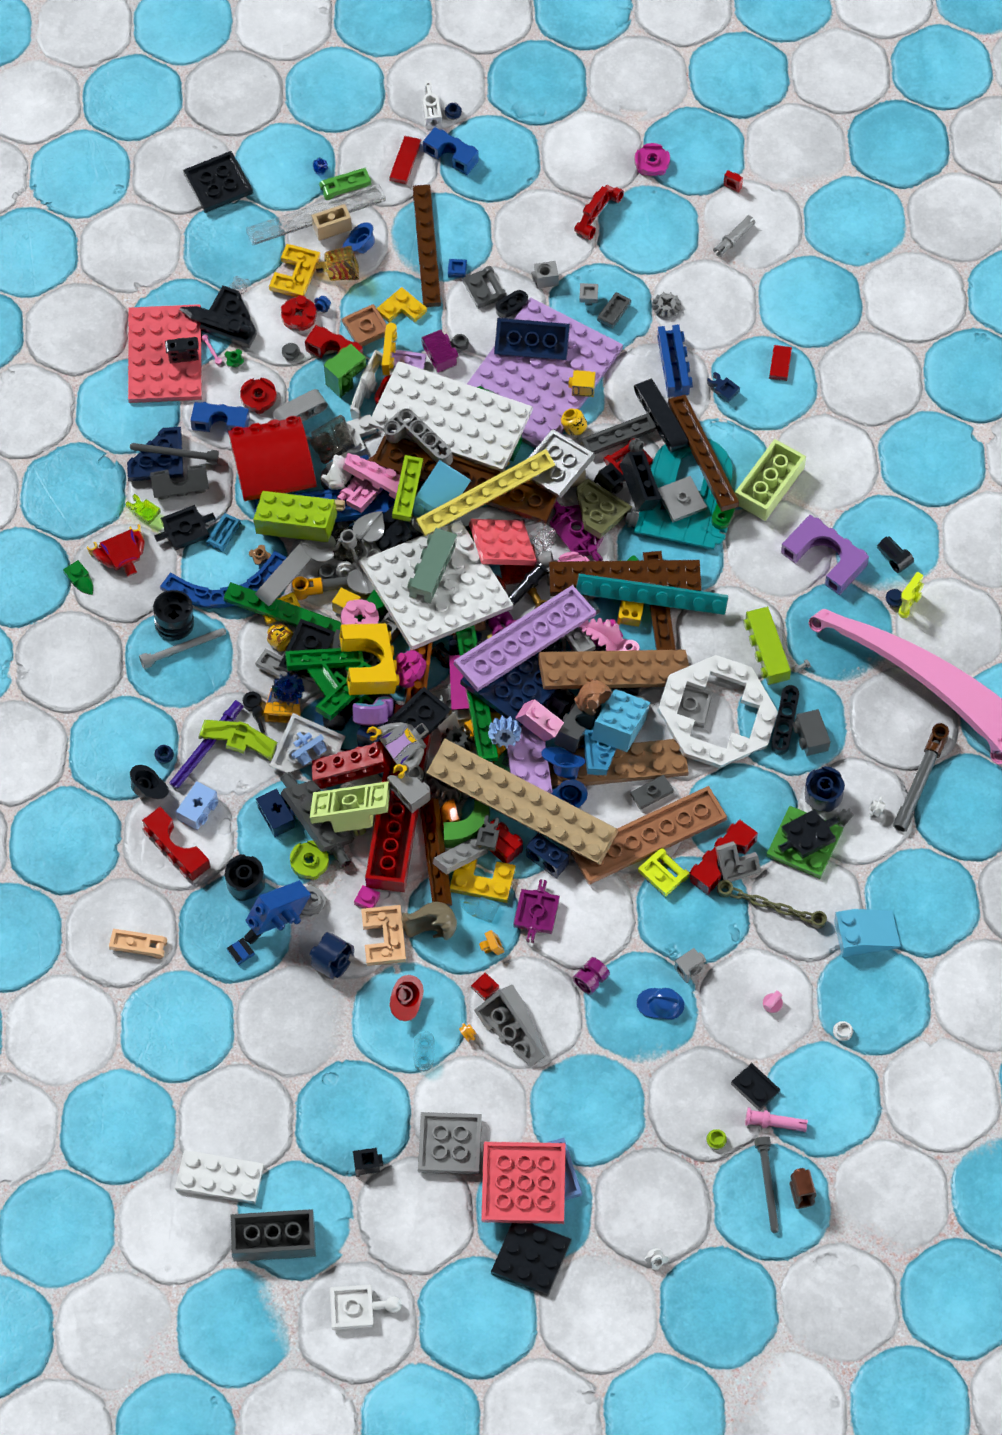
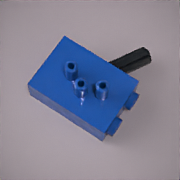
M300 880L258 896L245 920L251 928L244 936L246 942L253 944L266 931L274 928L281 931L287 923L292 924L294 922L299 924L301 922L299 916L311 893Z

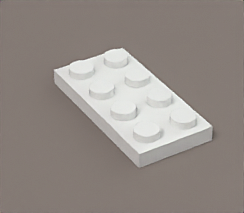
M184 1150L175 1190L256 1204L264 1164Z

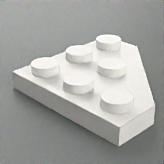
M293 713L269 766L283 773H291L312 765V761H310L305 766H302L297 759L294 760L291 756L293 752L303 746L301 744L295 747L293 742L298 740L296 735L298 732H301L303 736L310 732L312 737L307 742H310L320 734L324 737L323 742L327 751L317 756L313 748H311L307 753L312 760L337 754L346 736Z

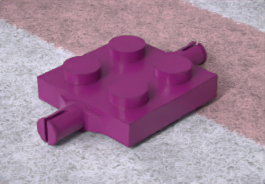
M543 879L539 880L537 890L521 889L513 927L528 931L526 939L528 943L530 938L531 943H534L535 935L538 932L553 933L560 896L546 892L547 881L544 880L543 882Z

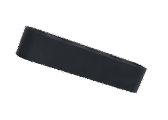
M650 378L635 384V394L646 413H649L656 430L668 450L673 452L688 446V439L653 379Z

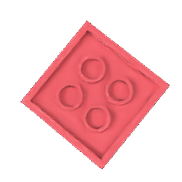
M470 520L469 526L481 564L535 566L537 560L524 521Z

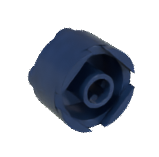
M828 766L812 770L806 779L805 802L818 811L832 812L842 802L845 788L840 772Z
M326 932L318 946H314L310 951L309 956L312 957L311 965L314 969L331 979H334V977L339 978L351 963L348 959L350 955H354V946L335 934Z

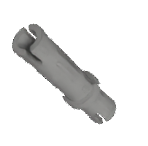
M747 215L735 229L722 238V241L713 249L714 253L718 251L716 253L718 257H722L729 248H733L735 242L755 224V219L750 222L753 218L752 216Z

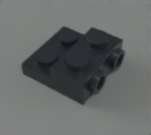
M394 505L383 514L384 534L378 541H375L381 552L410 541L417 534L410 521L392 518Z

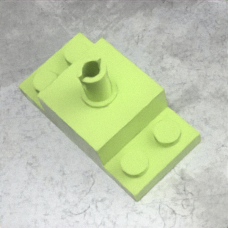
M389 781L314 792L310 811L311 823L331 821L334 832L353 830L354 834L359 836L357 831L359 830L360 836L366 832V828L373 826L374 814L388 812Z

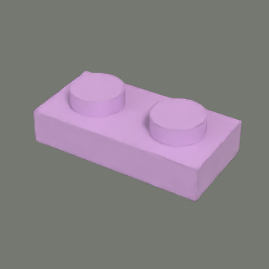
M396 350L395 353H392L394 368L391 369H395L398 361L424 370L426 354Z

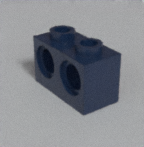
M539 833L526 846V857L555 878H558L569 865V855Z

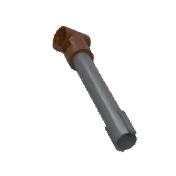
M937 723L932 728L924 748V757L903 806L900 807L893 823V827L899 831L907 832L915 813V807L936 758L940 757L947 743L949 728L944 723ZM936 733H942L944 736L939 737Z

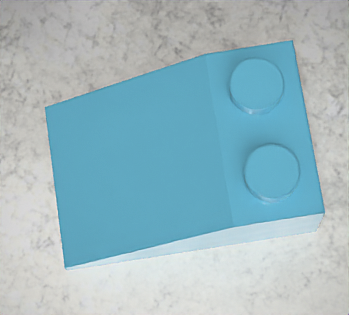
M439 460L415 497L412 514L419 518L460 496L471 480Z
M851 909L835 912L834 924L842 957L901 947L892 911Z

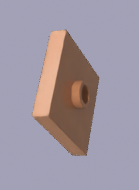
M374 304L341 318L353 341L361 346L385 337L387 324Z

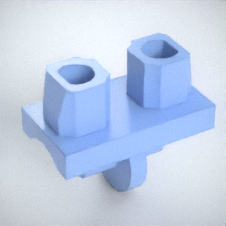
M298 732L296 734L298 740L293 742L295 747L301 744L303 746L293 752L291 756L294 760L297 759L302 766H305L312 761L307 753L308 750L313 748L317 756L327 751L323 742L324 737L320 734L310 742H307L312 737L310 732L304 736L301 732Z

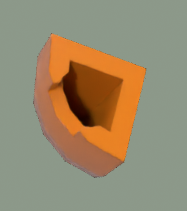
M454 799L448 800L440 808L443 831L444 822H459Z

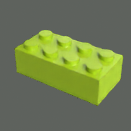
M262 491L253 518L256 534L329 542L337 517L335 499Z

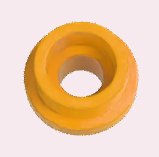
M463 1023L459 1031L467 1042L470 1040L474 1041L475 1030L470 1024L466 1026Z

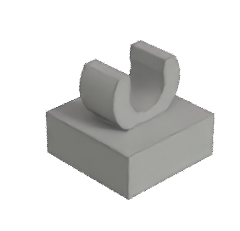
M580 283L579 302L585 303V305L597 303L598 284Z

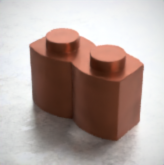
M805 1168L794 1170L790 1176L791 1181L789 1185L795 1208L810 1207L814 1205V1198L816 1197L811 1172L808 1169L805 1170Z

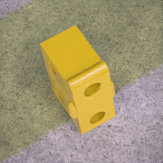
M621 600L617 624L639 627L644 603Z

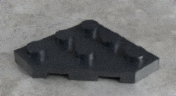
M223 285L209 310L242 320L245 326L251 327L250 333L240 332L237 335L201 323L200 329L207 334L250 348L257 335L255 326L250 319L240 292Z

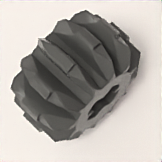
M454 725L453 730L447 728L446 733H442L441 745L444 739H447L466 750L472 749L473 737L470 736L469 730L464 731L463 726L457 729Z

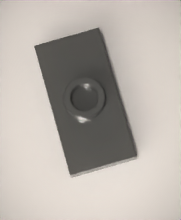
M615 292L597 317V321L613 329L630 306L631 299Z
M662 775L631 791L630 795L641 810L672 794L674 789L666 777Z

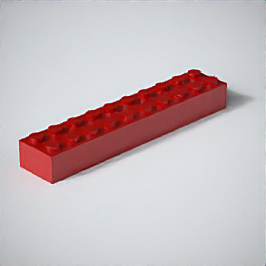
M395 704L394 714L404 705ZM432 733L423 740L426 748L424 749L420 765H418L422 768L424 777ZM392 756L391 770L383 773L382 782H387V777L390 775L398 776L401 771L393 773L394 766L397 763ZM391 789L388 812L376 814L365 882L366 887L372 889L405 893L419 809L411 813Z

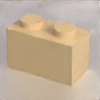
M345 204L311 215L312 226L319 241L352 230L351 216Z

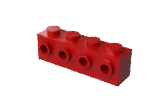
M374 742L371 745L356 747L349 751L338 752L334 755L312 760V780L320 789L391 770V756L382 742Z

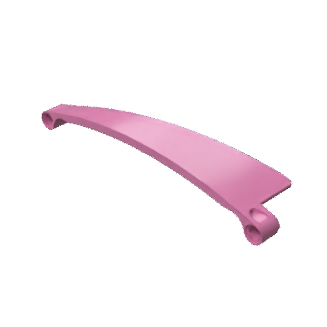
M826 609L820 610L809 619L808 623L813 631L820 632L827 627L833 628L840 634L888 659L925 685L957 712L979 735L987 740L991 749L990 757L992 761L999 765L1002 764V698L940 657L876 627L843 617Z

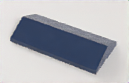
M497 318L494 354L567 360L570 324Z

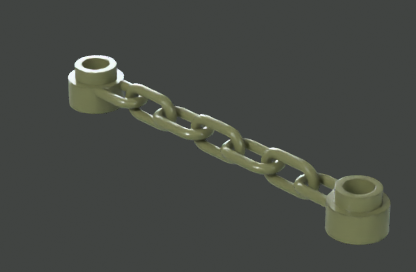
M722 880L718 883L717 892L721 897L742 898L754 905L769 907L787 916L799 917L802 921L811 923L815 928H823L826 925L827 916L822 911H815L814 913L801 912L789 905L768 901L767 898L759 895L746 894L741 889L733 887V884L728 880ZM726 888L728 892H723L722 889ZM733 890L738 892V896L732 894ZM756 898L764 900L763 904L755 902ZM781 906L789 908L787 912L780 910ZM806 914L811 916V920L805 919ZM820 919L822 922L816 923L815 920Z

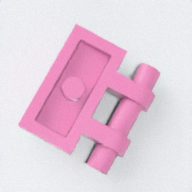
M353 477L350 480V484L340 491L337 500L347 499L346 503L348 506L362 513L384 489L380 488L378 490L367 479L363 481Z

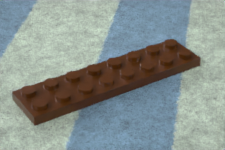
M700 560L549 562L550 596H556L572 585L576 588L579 574L696 591L702 590Z

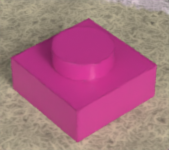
M362 885L354 900V904L362 908H374L381 896L380 892Z

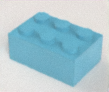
M615 689L595 721L591 739L628 752L647 720L651 702Z

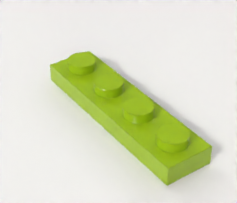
M408 455L404 457L392 518L411 521L423 458Z

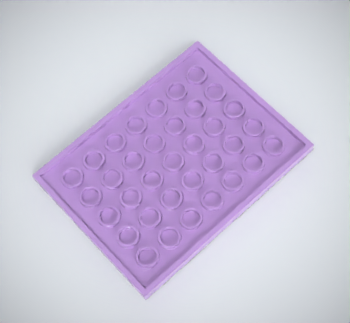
M530 297L528 303L523 306L515 319L570 324L567 360L494 354V346L467 384L474 387L482 386L497 395L532 406L533 411L522 432V442L537 448L552 429L562 434L564 432L561 424L563 413L570 408L580 409L588 398L585 396H573L572 388H568L569 377H573V371L595 372L596 387L622 351L623 344Z

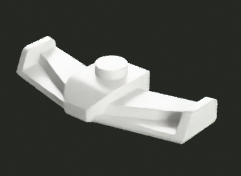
M377 350L374 351L360 378L350 407L352 419L361 417L360 408L364 397L370 398L372 392L376 391L375 372L380 363L382 364L383 354Z

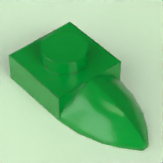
M79 560L63 569L64 574L75 588L83 593L93 594V583L89 572Z

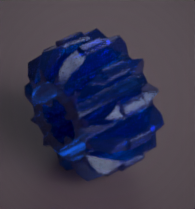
M287 672L286 676L280 674L279 679H274L272 692L274 698L279 699L280 704L286 701V704L289 706L290 701L296 704L297 698L302 699V693L305 691V688L302 685L303 680L298 678L296 673L290 676V673Z

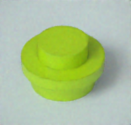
M714 1129L708 1133L706 1141L712 1149H721L726 1145L727 1136L722 1130Z

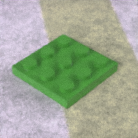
M789 806L766 857L821 879L844 827L836 824L830 827L831 832L836 837V841L804 859L792 848L781 853L778 846L787 842V837L782 832L781 826L807 813Z

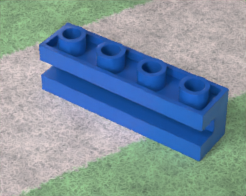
M679 324L672 325V330L668 331L665 330V326H659L657 338L667 397L689 395L690 388H693L692 377H688V372H690L689 361L686 362L685 360L687 348L682 343L685 342L684 331H680Z

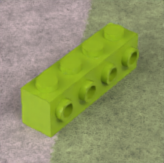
M769 607L747 611L746 619L743 620L745 630L750 632L749 641L751 646L755 647L757 663L760 662L761 664L760 672L762 678L766 679L768 685L790 680L791 670Z

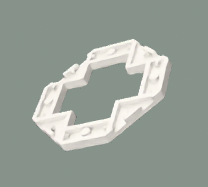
M718 655L670 674L657 710L666 722L667 729L678 743L679 750L684 757L717 768L727 766L728 763L735 760L738 761L755 751L767 748L778 714L776 707L752 667ZM709 674L745 686L740 703L758 709L750 738L731 732L726 749L690 737L695 720L677 714L685 686L689 685L704 690Z

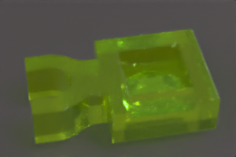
M136 494L132 496L136 503L126 502V507L130 510H135V516L148 525L161 513V509L147 499L142 502Z

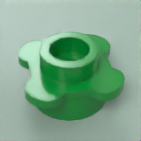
M240 349L231 352L226 351L224 354L227 358L226 365L229 367L242 365L244 363V359L241 357L242 351Z

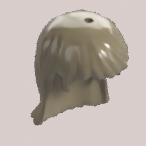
M442 902L428 903L411 914L403 913L401 918L404 931L409 938L425 931H437L433 938L443 937L444 940H449L457 928V919L453 910Z

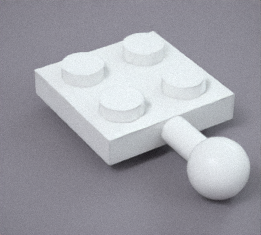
M371 1285L330 1287L332 1330L374 1327L373 1310L387 1309L391 1313H396L401 1309V1300L396 1296H391L386 1301L372 1302Z

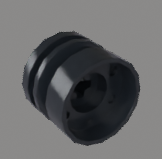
M169 590L159 594L153 604L155 630L161 637L168 640H181L187 637L192 632L194 626L192 600L187 594L178 590Z

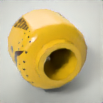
M570 408L563 413L561 424L568 435L578 436L586 430L587 420L581 410Z

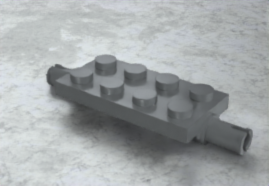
M290 772L284 773L280 780L286 787L281 792L285 801L321 852L328 851L330 855H334L341 868L348 866L352 860L348 857L343 847L353 842L354 837L351 832H334L331 821L312 824L310 820L312 797L314 792L321 791L313 780L297 784Z

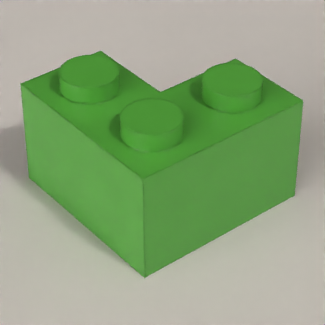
M352 344L342 348L336 356L328 359L324 364L326 386L339 398L344 396L354 388L353 377L366 368V357Z

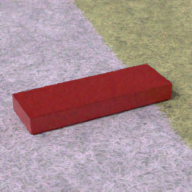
M404 135L389 181L407 184L421 146V139Z

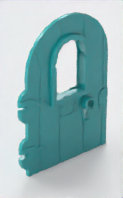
M708 439L731 485L733 473L731 459L720 444ZM664 444L657 451L653 459L651 471L658 488L676 481L681 460L688 455H693L689 445L670 452ZM704 478L699 493L707 506L706 510L672 522L666 509L661 511L663 503L660 500L653 510L639 512L634 533L714 550L715 545H719L725 540L726 535L722 533H727L728 528L716 529L711 523L712 514L717 502Z

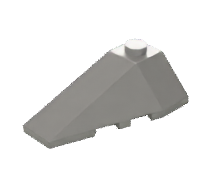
M513 984L499 990L474 1009L484 1027L496 1033L500 1041L506 1042L511 1046L513 1052L530 1067L546 1056L524 1001Z

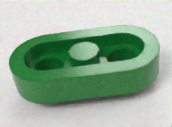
M717 504L712 514V525L716 529L727 528L736 508L721 512Z

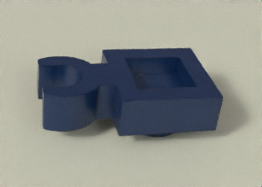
M717 372L713 373L715 381H712L710 378L707 379V385L715 388L714 393L727 403L740 392L738 385L727 377L722 380Z

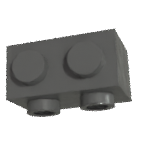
M819 709L797 714L795 722H793V728L800 737L799 745L801 750L805 751L806 756L828 751L831 741Z

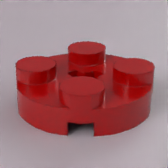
M299 295L291 298L281 306V319L288 329L293 330L294 328L304 331L314 325L317 309L315 304L311 300L306 299L305 296ZM296 312H302V316H295Z
M252 378L242 385L240 399L245 408L257 414H262L275 404L277 393L274 384L266 378L254 380ZM255 393H262L261 397H255Z

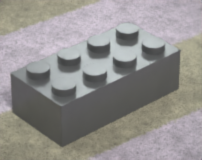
M313 1209L231 1214L233 1261L316 1257Z

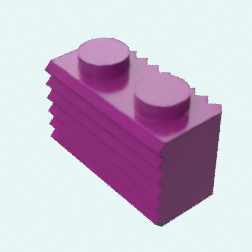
M442 329L421 337L422 347L437 373L457 365V350L455 347L452 348L450 346L449 336L444 334Z

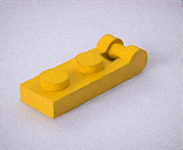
M388 323L385 329L382 357L383 375H390V369L394 368L392 353L396 352V342L394 341L397 340V326L394 323Z

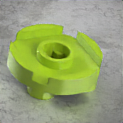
M312 840L303 844L299 843L290 853L291 869L301 878L316 880L328 868L327 851L321 852ZM312 856L314 862L306 863L305 858Z

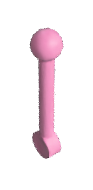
M202 335L201 339L206 343L214 356L215 364L221 365L222 359L215 353L208 341V336Z

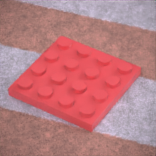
M484 1142L481 1221L486 1223L564 1224L566 1143Z

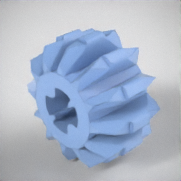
M502 715L500 720L495 718L494 723H490L488 736L492 744H497L499 748L502 745L508 748L509 744L515 746L516 741H519L521 727L518 725L517 720L512 721L511 716L505 719Z

